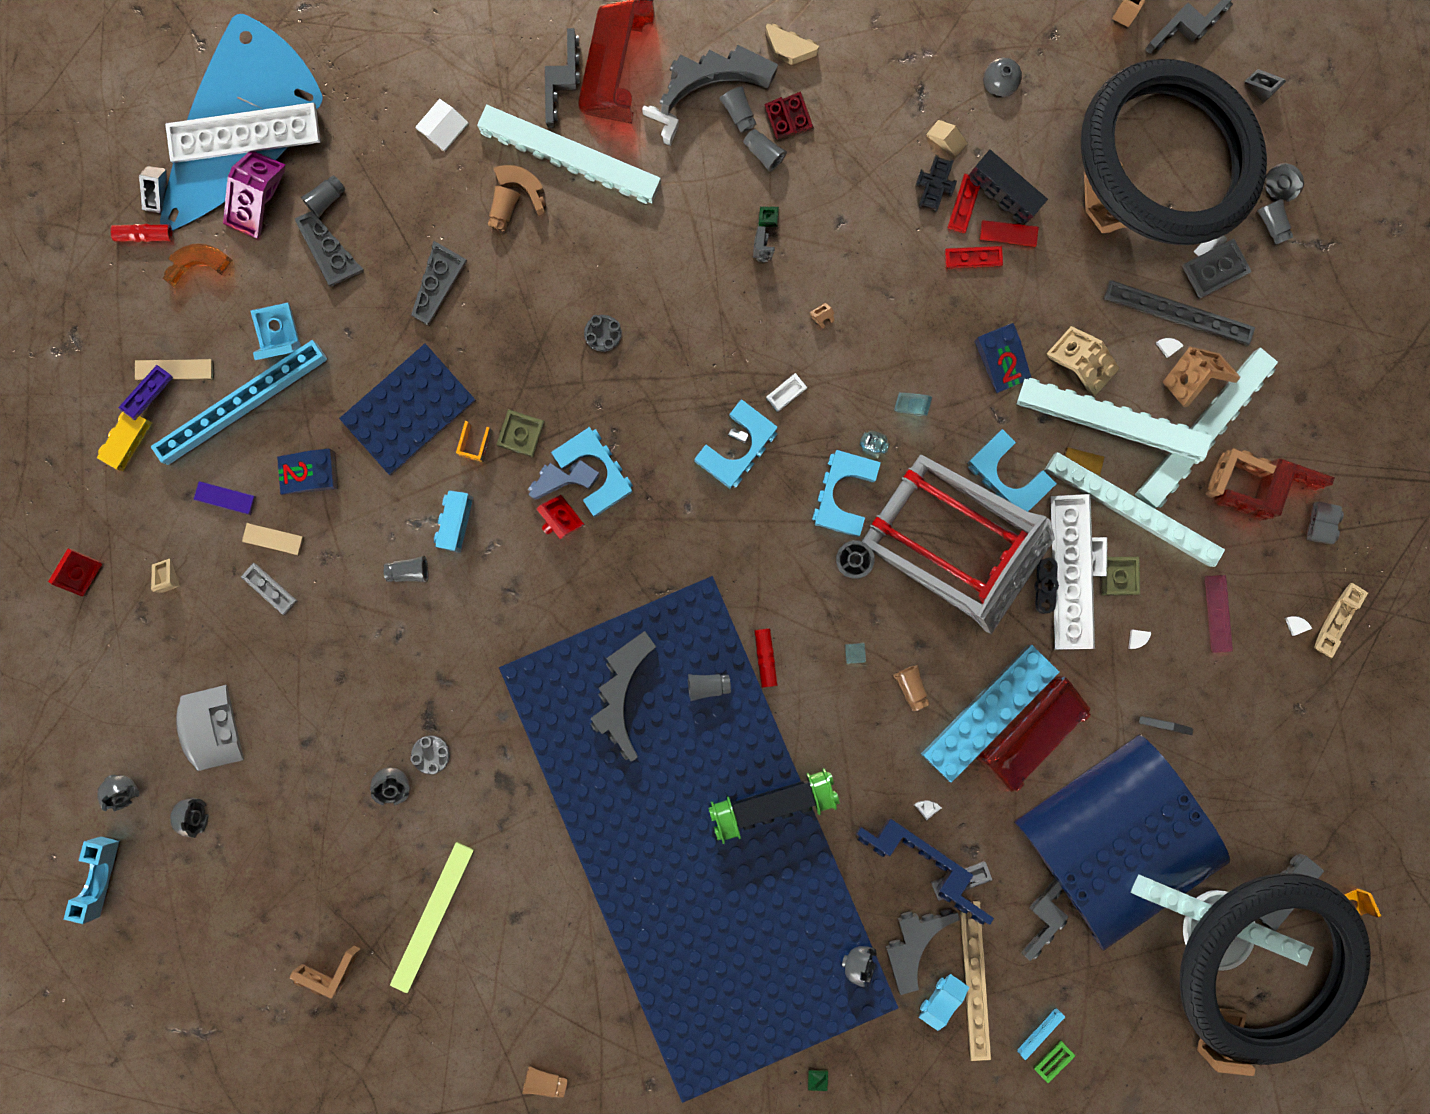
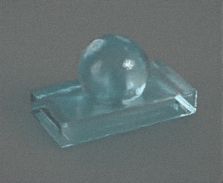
M899 392L894 411L915 416H927L932 397L929 395Z

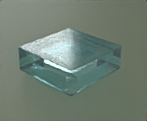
M865 643L845 644L846 664L866 662Z

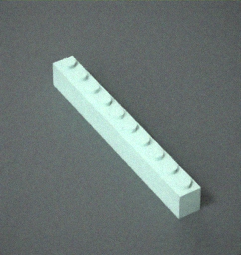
M487 104L477 124L481 131L480 133L486 137H496L499 142L505 145L510 143L521 152L529 151L538 159L543 160L545 158L557 167L561 165L567 167V170L571 173H581L590 181H600L603 186L609 189L613 187L619 189L621 194L626 196L633 195L637 197L638 201L645 204L647 202L653 203L661 185L660 177Z
M1262 348L1255 350L1237 371L1241 377L1238 382H1228L1190 427L1194 431L1198 429L1208 432V435L1212 436L1209 449L1215 444V437L1218 434L1222 435L1228 428L1226 424L1230 420L1233 421L1240 414L1238 411L1242 405L1245 407L1251 401L1250 395L1254 391H1259L1264 385L1262 381L1265 377L1269 378L1276 369L1274 367L1278 362ZM1170 452L1135 493V496L1154 509L1157 507L1161 508L1168 500L1166 496L1170 492H1175L1179 487L1178 482L1180 479H1185L1192 471L1190 467L1194 463L1198 464L1200 461Z
M1034 378L1024 379L1016 405L1201 462L1206 458L1212 436L1208 435V432L1198 429L1194 431L1189 429L1187 425L1171 424L1169 420L1159 418L1158 420L1145 412L1135 413L1129 407L1122 406L1119 408L1109 401H1096L1092 396L1084 395L1083 397L1077 395V392L1073 390H1060L1056 385H1044Z
M1058 452L1053 454L1044 471L1078 491L1090 494L1092 499L1209 567L1216 566L1225 551L1220 546Z
M1139 874L1131 890V893L1197 921L1212 906L1209 903ZM1254 922L1237 935L1238 938L1306 966L1314 949L1312 946Z

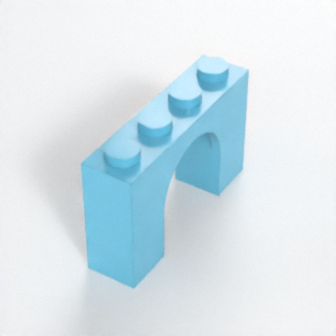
M742 399L732 410L729 417L748 431L752 441L749 452L740 459L729 460L719 455L708 445H705L694 459V462L729 489L740 484L743 480L740 476L744 471L747 473L755 464L752 462L756 456L760 458L766 450L765 444L768 441L772 442L778 435L776 432L778 427Z
M588 427L551 453L563 470L584 457L598 458L606 465L607 479L604 485L583 499L592 515L596 517L631 494V487L633 485L628 477L623 478L621 475L622 468L618 462L615 461L613 463L609 457L612 453L606 445L602 446L599 442L602 438L596 429L592 431Z
M1002 429L967 463L969 465L968 468L974 475H979L983 479L982 483L988 489L992 488L997 496L1028 512L1056 483L1042 470L1023 488L1013 489L1005 486L997 475V464L1000 458L1016 442Z
M836 450L835 454H831L828 462L831 468L829 472H825L823 483L826 484L824 491L820 490L818 501L821 502L819 509L815 508L812 518L816 520L814 525L859 537L865 517L847 513L838 508L833 499V488L839 480L845 477H855L874 483L881 462Z
M97 837L83 842L79 861L90 863L88 878L81 893L77 897L68 900L63 920L84 924L100 917L119 845L118 840Z

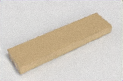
M211 359L135 360V380H143L156 365L172 375V380L213 379V360Z

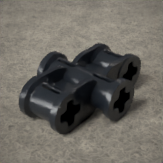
M935 154L930 174L924 172L923 169L920 170L916 186H925L919 203L920 207L924 205L933 208L937 212L943 192L952 197L957 180H948L953 159L949 161Z
M1050 557L1042 559L1037 565V581L1034 584V590L1036 591L1035 609L1041 614L1051 613L1056 607V591L1059 587L1057 581L1058 564L1056 560ZM1048 564L1051 566V569L1047 570L1043 565ZM1045 601L1049 604V607L1046 609L1041 605Z

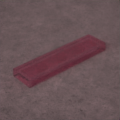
M1226 575L1205 576L1212 653L1231 652L1233 647Z

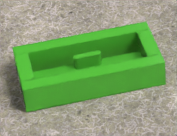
M1060 1040L1033 1068L1049 1083L1075 1055ZM1061 1048H1063L1042 1070H1040ZM1067 1052L1068 1055L1046 1076L1045 1073Z

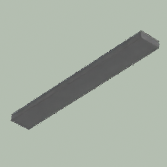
M1112 280L1109 281L1104 300L1245 346L1250 345L1255 330L1253 326Z

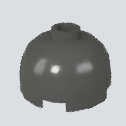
M1001 57L995 59L984 72V86L992 95L1010 96L1017 91L1021 83L1022 71L1020 66L1010 58Z
M851 540L844 543L839 549L836 556V564L844 576L860 579L870 573L875 563V557L872 549L866 543L859 540Z
M392 767L384 768L373 776L370 791L371 798L380 805L394 803V805L404 802L409 796L410 786L408 777L401 770Z
M110 775L105 778L97 793V799L103 811H107L110 808L113 811L123 809L132 804V798L139 796V790L134 781L123 775Z
M186 798L179 801L170 814L173 830L181 836L196 838L198 833H203L209 817L208 814L205 815L204 806H207L206 803L196 798Z
M858 946L852 949L848 956H844L842 967H845V975L851 983L867 988L866 982H871L876 965L872 960L873 956L877 955L876 949Z

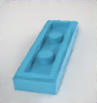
M1057 1008L1054 1009L1018 1048L1017 1052L1026 1060L1065 1016Z

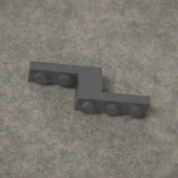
M1221 0L1206 17L1200 14L1191 4L1187 3L1156 35L1145 50L1150 54L1155 49L1159 51L1166 43L1164 41L1166 37L1169 36L1171 38L1178 30L1192 43L1196 38L1201 39L1208 32L1206 28L1209 25L1213 26L1221 18L1219 14L1222 11L1226 13L1233 5L1232 0Z
M567 28L568 66H545V115L547 128H555V121H558V109H555V103H558L557 91L577 90V84H580V72H577L576 66L580 65V55L576 54V47H580L579 35L575 33V28Z
M1056 878L1053 879L1029 907L1046 923L1021 952L1029 961L1036 959L1041 954L1042 947L1045 944L1048 945L1054 939L1055 932L1058 929L1061 930L1067 924L1068 916L1051 902L1062 894V887Z

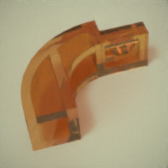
M187 245L175 251L168 258L174 264L166 269L162 279L175 287L187 270L196 265L209 266L222 275L233 260L219 249L210 245Z

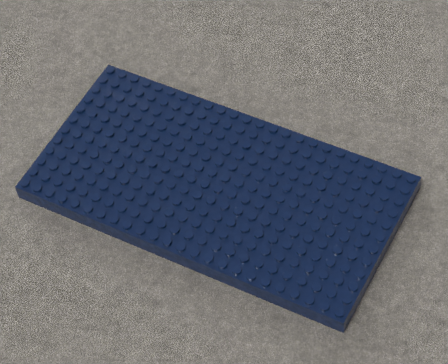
M713 576L499 667L682 1103L898 1009L877 956H873L872 959L876 965L871 982H866L867 988L851 983L845 975V967H842L844 956H848L849 952L858 946L873 947L813 808L805 813L800 811L793 812L792 817L782 819L781 816L776 817L774 822L769 824L756 823L755 828L749 830L740 828L741 839L738 837L725 840V844H723L722 839L717 840L714 827L718 825L716 820L712 821L708 809L712 807V801L716 804L726 801L727 797H729L730 802H734L801 782ZM646 631L656 645V648L642 660L635 670L627 688L624 705L626 730L631 744L638 754V757L631 762L630 759L625 760L620 753L622 749L620 745L612 742L608 736L610 734L609 730L603 734L600 731L596 733L590 723L593 722L591 718L610 705L608 701L604 703L598 695L601 692L599 688L618 675L616 672L612 673L606 665L608 663L606 658ZM688 674L729 675L731 693L690 701Z

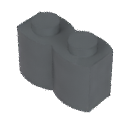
M1314 502L1307 540L1334 544L1340 535L1338 524L1344 516L1342 506Z

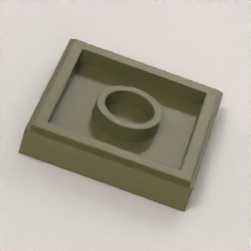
M508 409L496 445L533 457L545 421Z
M1107 557V576H1100L1101 596L1140 595L1139 557Z

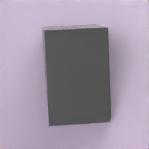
M1257 69L1244 82L1264 103L1279 90L1286 80Z

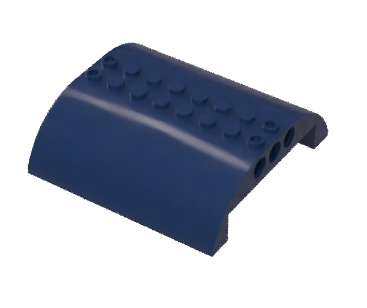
M1141 734L1014 821L1023 836L1030 840L1093 932L1092 936L1103 951L1166 908L1131 893L1138 874L1186 894L1230 863L1228 850L1205 812L1167 760Z

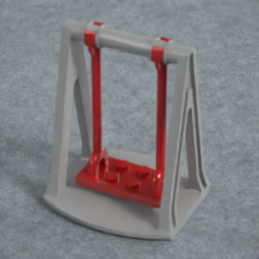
M919 455L913 466L908 468V471L902 477L901 484L880 515H877L872 525H870V530L862 542L866 543L873 553L974 618L987 633L992 635L1055 540L1051 521L1046 516L1027 512L931 459ZM927 471H930L1021 530L1020 534L1017 535L1012 531L1005 530L925 482L924 475ZM921 487L999 534L1012 544L1008 551L1005 550L1001 555V562L998 567L994 566L989 574L990 579L986 584L972 578L892 528L893 521L915 489ZM886 535L898 540L969 584L980 593L978 596L982 604L879 545V542Z

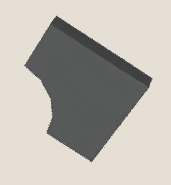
M1144 716L1140 717L1139 720L1140 724L1193 735L1194 729L1192 727Z

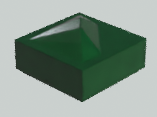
M760 206L759 226L778 227L779 207Z
M808 1069L809 1091L828 1090V1070Z

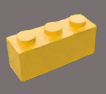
M122 412L118 417L119 422L116 427L110 430L109 438L99 448V455L97 456L99 460L120 471H124L153 423L141 415L136 420H133Z

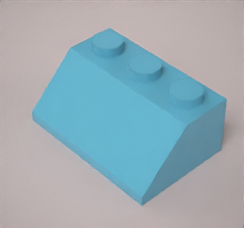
M448 491V495H444L442 505L445 507L444 512L439 515L438 524H440V529L434 536L435 547L461 553L474 497L468 493Z

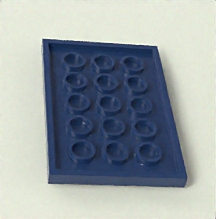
M425 343L339 419L391 476L476 400Z

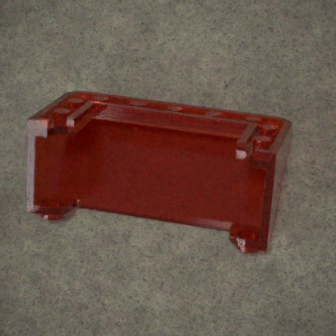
M621 0L603 4L599 7L578 101L579 109L582 113L632 124L634 112L631 111L632 95L628 90L619 88L631 30L642 32L645 25H653L655 18L654 0Z
M1055 676L1049 683L1051 688L1046 687L1044 689L1047 694L996 747L990 746L988 748L990 752H982L976 758L1010 792L1014 790L1018 792L1024 786V780L1081 721L1085 722L1091 715L1089 713L1091 708L1066 677Z

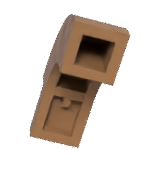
M502 165L493 168L501 187L524 190L530 196L538 216L545 213L543 207L546 206V203L541 195L545 193L544 189L531 172L514 165Z

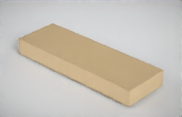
M247 523L242 542L300 555L304 537Z

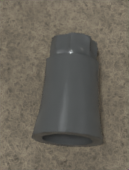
M743 86L734 88L719 98L741 133L757 125Z
M756 129L750 131L743 141L769 172L776 169L787 154V151L777 146Z
M332 175L328 180H324L319 186L300 198L319 218L340 196L339 194L345 190V187Z
M1283 199L1257 210L1276 245L1293 238Z
M425 556L384 564V578L387 582L428 581L429 571Z
M688 674L690 701L731 693L729 675Z

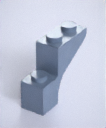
M581 460L578 463L574 462L569 470L570 475H567L550 463L541 469L539 473L541 477L537 482L534 481L528 489L530 493L528 495L533 499H540L568 484L581 485L590 490L600 474Z

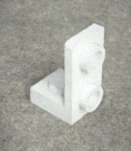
M643 106V115L667 124L664 126L661 136H663V143L671 146L679 127V119L671 113L667 116L659 112V109L654 106Z

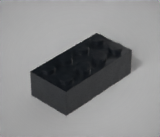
M991 149L968 175L971 177L970 181L975 186L980 185L989 198H994L999 202V206L1003 210L1009 211L1018 223H1023L1024 225L1035 216L1048 200Z

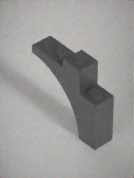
M951 908L940 911L941 914L935 916L927 914L922 916L921 920H919L916 913L913 914L912 912L903 913L900 918H897L904 941H891L885 948L900 995L919 990L917 976L921 955L935 934L949 924L960 920L956 910Z

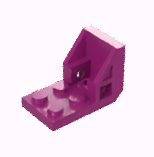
M249 151L232 166L227 179L223 224L258 239L262 231L265 203L272 198L285 172L286 165L255 151Z

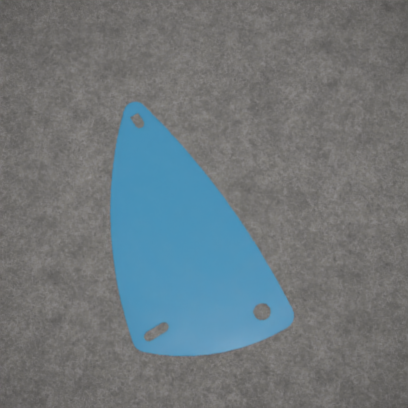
M237 14L231 19L215 50L187 120L315 103L317 110L322 103L323 96L304 61L285 40L259 21L245 14ZM243 31H249L252 34V41L249 44H243L239 39ZM295 89L312 94L313 100L307 101L295 96ZM288 147L256 152L276 160ZM247 153L173 163L161 212L160 225L170 224L172 230H175L224 203L230 170ZM173 208H177L179 211L175 222L168 219Z

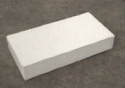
M795 373L770 393L766 399L779 412L804 392L807 386Z

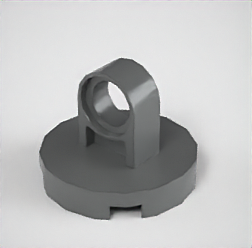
M1288 163L1278 164L1270 169L1266 175L1267 184L1265 188L1275 200L1283 199L1289 202L1299 196L1303 190V175L1294 165Z

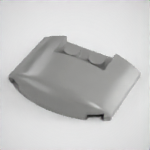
M227 685L181 696L176 714L177 733L182 750L189 762L196 767L195 769L200 771L244 760Z

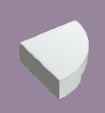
M1165 338L1156 342V345L1166 358L1183 347L1181 342L1172 338Z
M735 428L731 429L728 434L743 443H746L748 439L747 433L739 432Z
M1300 617L1285 618L1292 636L1312 629L1310 624Z
M1131 630L1128 649H1136L1145 645L1151 636V632Z
M927 800L914 804L926 820L941 809L935 802Z

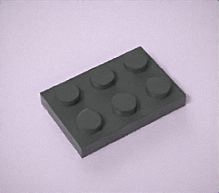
M1235 239L1182 265L1199 299L1252 272Z

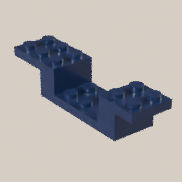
M888 819L877 837L862 827H859L856 831L857 840L865 846L870 844L875 847L873 851L881 857L885 855L891 856L903 838V844L911 849L916 847L920 850L918 854L927 860L932 858L936 861L934 865L943 871H947L936 888L940 892L938 894L939 897L949 903L951 900L955 902V908L965 914L971 913V918L980 925L985 923L990 925L994 920L992 916L961 896L974 875L894 820Z

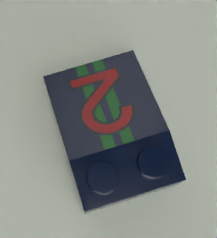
M1014 323L979 336L974 341L996 393L1024 382V379L1032 378Z
M332 449L310 450L277 457L281 495L338 489L335 451Z

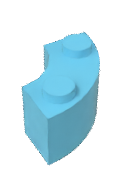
M951 974L945 979L941 978L936 984V990L929 1000L926 999L920 1007L922 1012L919 1018L937 1031L947 1025L954 1011L963 1003L970 987Z

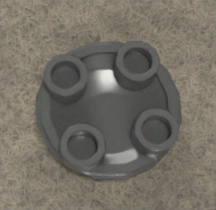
M593 315L584 329L586 343L596 351L605 352L612 350L621 339L622 330L620 323L609 315Z

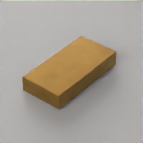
M1069 447L1066 448L1065 457L1096 475L1101 474L1104 456Z

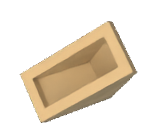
M940 120L926 134V136L955 159L968 144L955 125Z
M171 559L152 564L151 589L153 592L163 593L180 587Z

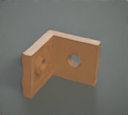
M1084 172L1086 213L1101 233H1110L1120 228H1128L1118 221L1100 202L1089 183L1086 172Z
M1189 347L1163 383L1184 407H1189L1211 377L1237 383L1241 377L1219 353ZM1186 376H1188V383H1187V384H1185V378H1186Z
M1234 448L1231 451L1227 450L1226 453H1221L1205 495L1212 498L1223 494L1234 466L1258 477L1273 474L1276 466L1272 465L1268 459L1253 457L1254 454L1246 450H1242V452Z
M353 946L345 952L333 979L303 964L292 971L289 979L294 980L293 983L297 986L310 988L311 992L316 995H324L332 999L333 996H336L341 991L361 949Z
M1219 1008L1227 1022L1244 1028L1247 1016L1244 1011ZM1201 1038L1199 1039L1197 1051L1216 1072L1254 1076L1255 1068L1250 1063L1239 1062L1225 1057L1208 1046Z

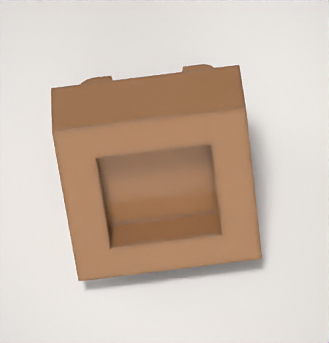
M826 303L809 312L812 319L821 328H825L824 320L827 318L831 323L834 322L833 315L835 313Z

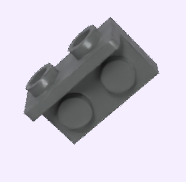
M760 226L757 227L755 234L753 258H757V261L768 262L773 257L775 247L766 246L768 233H765V227Z

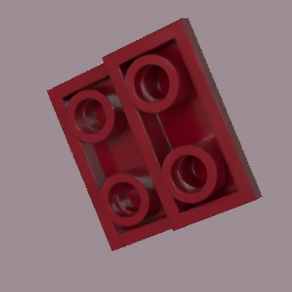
M801 91L786 98L780 97L764 104L777 140L814 128Z

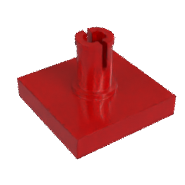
M562 495L541 504L537 508L546 521L542 526V530L546 534L554 531L562 539L584 525Z
M68 548L48 582L51 585L83 597L102 563Z

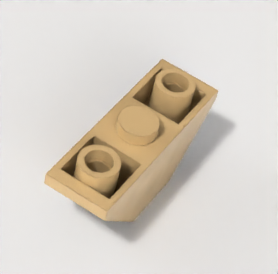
M767 23L765 34L776 59L794 65L817 56L819 46L813 40L802 39L795 32H786L776 24L770 25Z

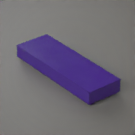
M156 365L118 408L133 420H136L173 379L172 375Z
M199 481L194 500L251 515L256 496Z

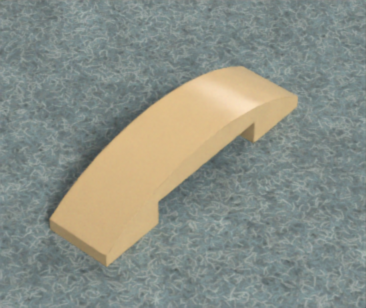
M1353 583L1348 585L1325 620L1316 640L1315 649L1333 658L1341 643L1340 638L1355 611L1360 609L1368 592Z

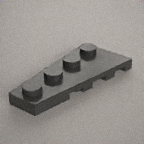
M312 211L295 218V222L329 287L364 272V269L358 265L350 253L343 248L340 242L328 231L327 227Z
M433 241L426 271L423 274L422 284L411 314L414 318L428 326L430 325L467 263L465 258Z

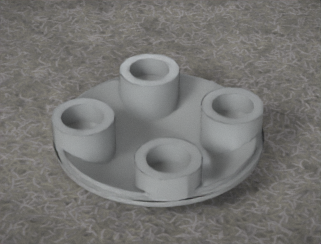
M422 737L412 748L411 762L422 773L436 774L442 771L449 761L448 746L439 737Z

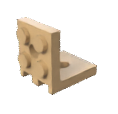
M1072 326L1046 354L1049 359L1075 371L1089 394L1096 396L1120 369L1103 341Z

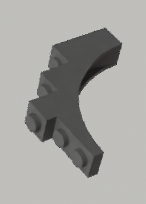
M737 45L735 51H730L728 58L709 50L706 56L703 55L699 63L680 54L678 60H674L670 67V71H672L671 81L668 86V93H664L660 100L662 105L661 113L668 116L672 108L685 95L701 86L714 82L743 81L768 89L776 75L778 64L740 45Z
M646 631L606 658L608 660L606 665L612 673L616 672L618 675L599 688L601 692L598 695L604 703L608 701L610 705L591 718L593 722L590 723L596 733L600 731L603 734L609 730L610 734L608 736L612 742L620 745L622 748L620 753L625 760L630 759L631 762L638 757V754L634 750L626 730L624 705L627 688L635 670L642 660L656 648V645Z

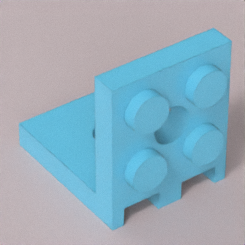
M289 302L251 310L260 344V349L253 352L255 360L292 353L301 347ZM272 320L279 322V330L271 329L270 322Z

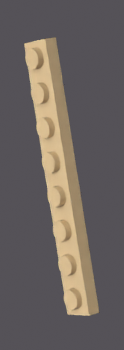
M971 901V903L980 908L979 901ZM960 911L965 984L970 987L966 994L971 1061L991 1060L982 925L971 918V913L965 914Z

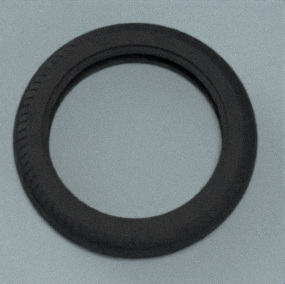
M1175 59L1147 60L1130 65L1113 75L1100 87L1092 98L1084 116L1081 129V154L1089 183L1104 207L1118 221L1139 235L1154 241L1173 245H1195L1209 242L1229 233L1240 225L1253 210L1260 198L1267 171V152L1261 127L1250 106L1238 91L1227 81L1206 68ZM1146 94H1170L1194 103L1216 122L1225 136L1232 159L1230 185L1226 195L1218 205L1201 211H1179L1154 202L1137 189L1123 170L1115 146L1116 121L1125 103Z
M1295 873L1266 875L1245 882L1232 889L1217 900L1199 920L1188 939L1183 953L1179 979L1180 995L1185 1014L1198 1036L1218 1053L1232 1060L1250 1064L1271 1065L1284 1063L1305 1056L1321 1047L1349 1020L1357 1008L1367 985L1371 952L1369 937L1363 919L1355 906L1342 892L1332 885L1308 875ZM1297 908L1321 914L1332 936L1333 960L1328 978L1314 1001L1294 1018L1269 1028L1248 1029L1227 1022L1223 1018L1217 1003L1216 979L1222 958L1237 935L1255 920L1278 910Z

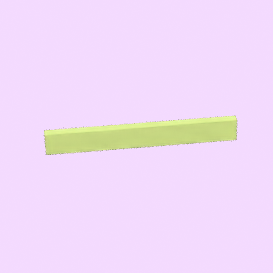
M458 842L455 843L390 986L405 993L409 992L474 852L473 849Z

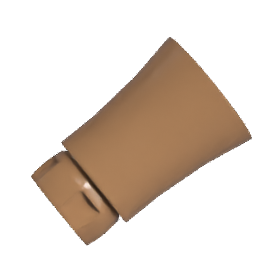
M495 186L488 226L505 231L515 204L521 194L505 187Z
M918 665L906 668L893 675L912 711L920 710L929 705Z
M529 1066L522 1094L564 1098L568 1079Z

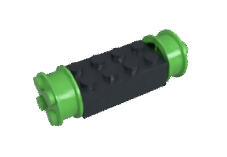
M822 768V772L812 775L806 773L807 780L734 802H730L729 797H727L726 801L716 804L712 801V807L708 809L712 821L716 820L718 825L714 827L717 840L722 839L723 844H725V840L738 837L741 839L740 828L749 830L755 828L756 823L762 822L765 825L774 822L776 817L781 816L782 819L792 817L793 812L796 811L801 813L809 812L813 806L816 807L818 815H821V811L833 808L837 810L836 805L840 804L837 792L832 791L831 785H834L831 773L826 772L825 768Z

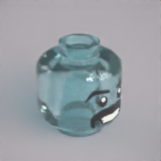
M870 430L868 433L865 432L860 441L862 451L876 458L880 457L882 453L886 454L890 445L887 443V436L875 430Z

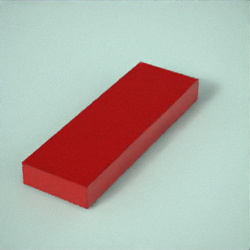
M965 173L947 227L962 233L967 231L980 189V185L975 186L970 181L971 177Z
M982 220L979 240L1036 247L1039 227Z
M1002 246L946 248V269L1003 266Z

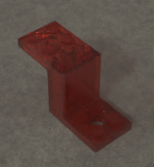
M1279 458L1271 461V464L1275 465L1276 469L1273 474L1262 477L1255 498L1226 489L1223 494L1215 496L1214 500L1220 502L1219 505L1230 508L1233 506L1238 508L1237 511L1240 513L1249 514L1250 512L1255 514L1256 518L1266 521L1267 519L1281 516L1292 483H1303L1309 489L1318 490L1333 485L1335 477Z

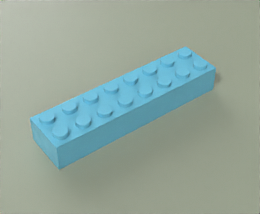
M1027 645L943 730L921 755L947 781L952 783L1050 683L1059 671L1033 645Z

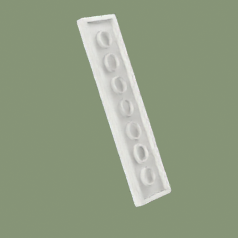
M315 103L165 124L170 162L172 163L248 153L249 151L256 152L320 143Z
M1091 495L1051 496V524L1055 537L1052 543V558L1058 564L1057 581L1059 583L1054 610L1055 649H1095Z

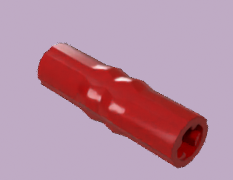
M170 224L111 226V238L113 241H171L173 237Z
M770 628L754 630L761 687L778 686Z

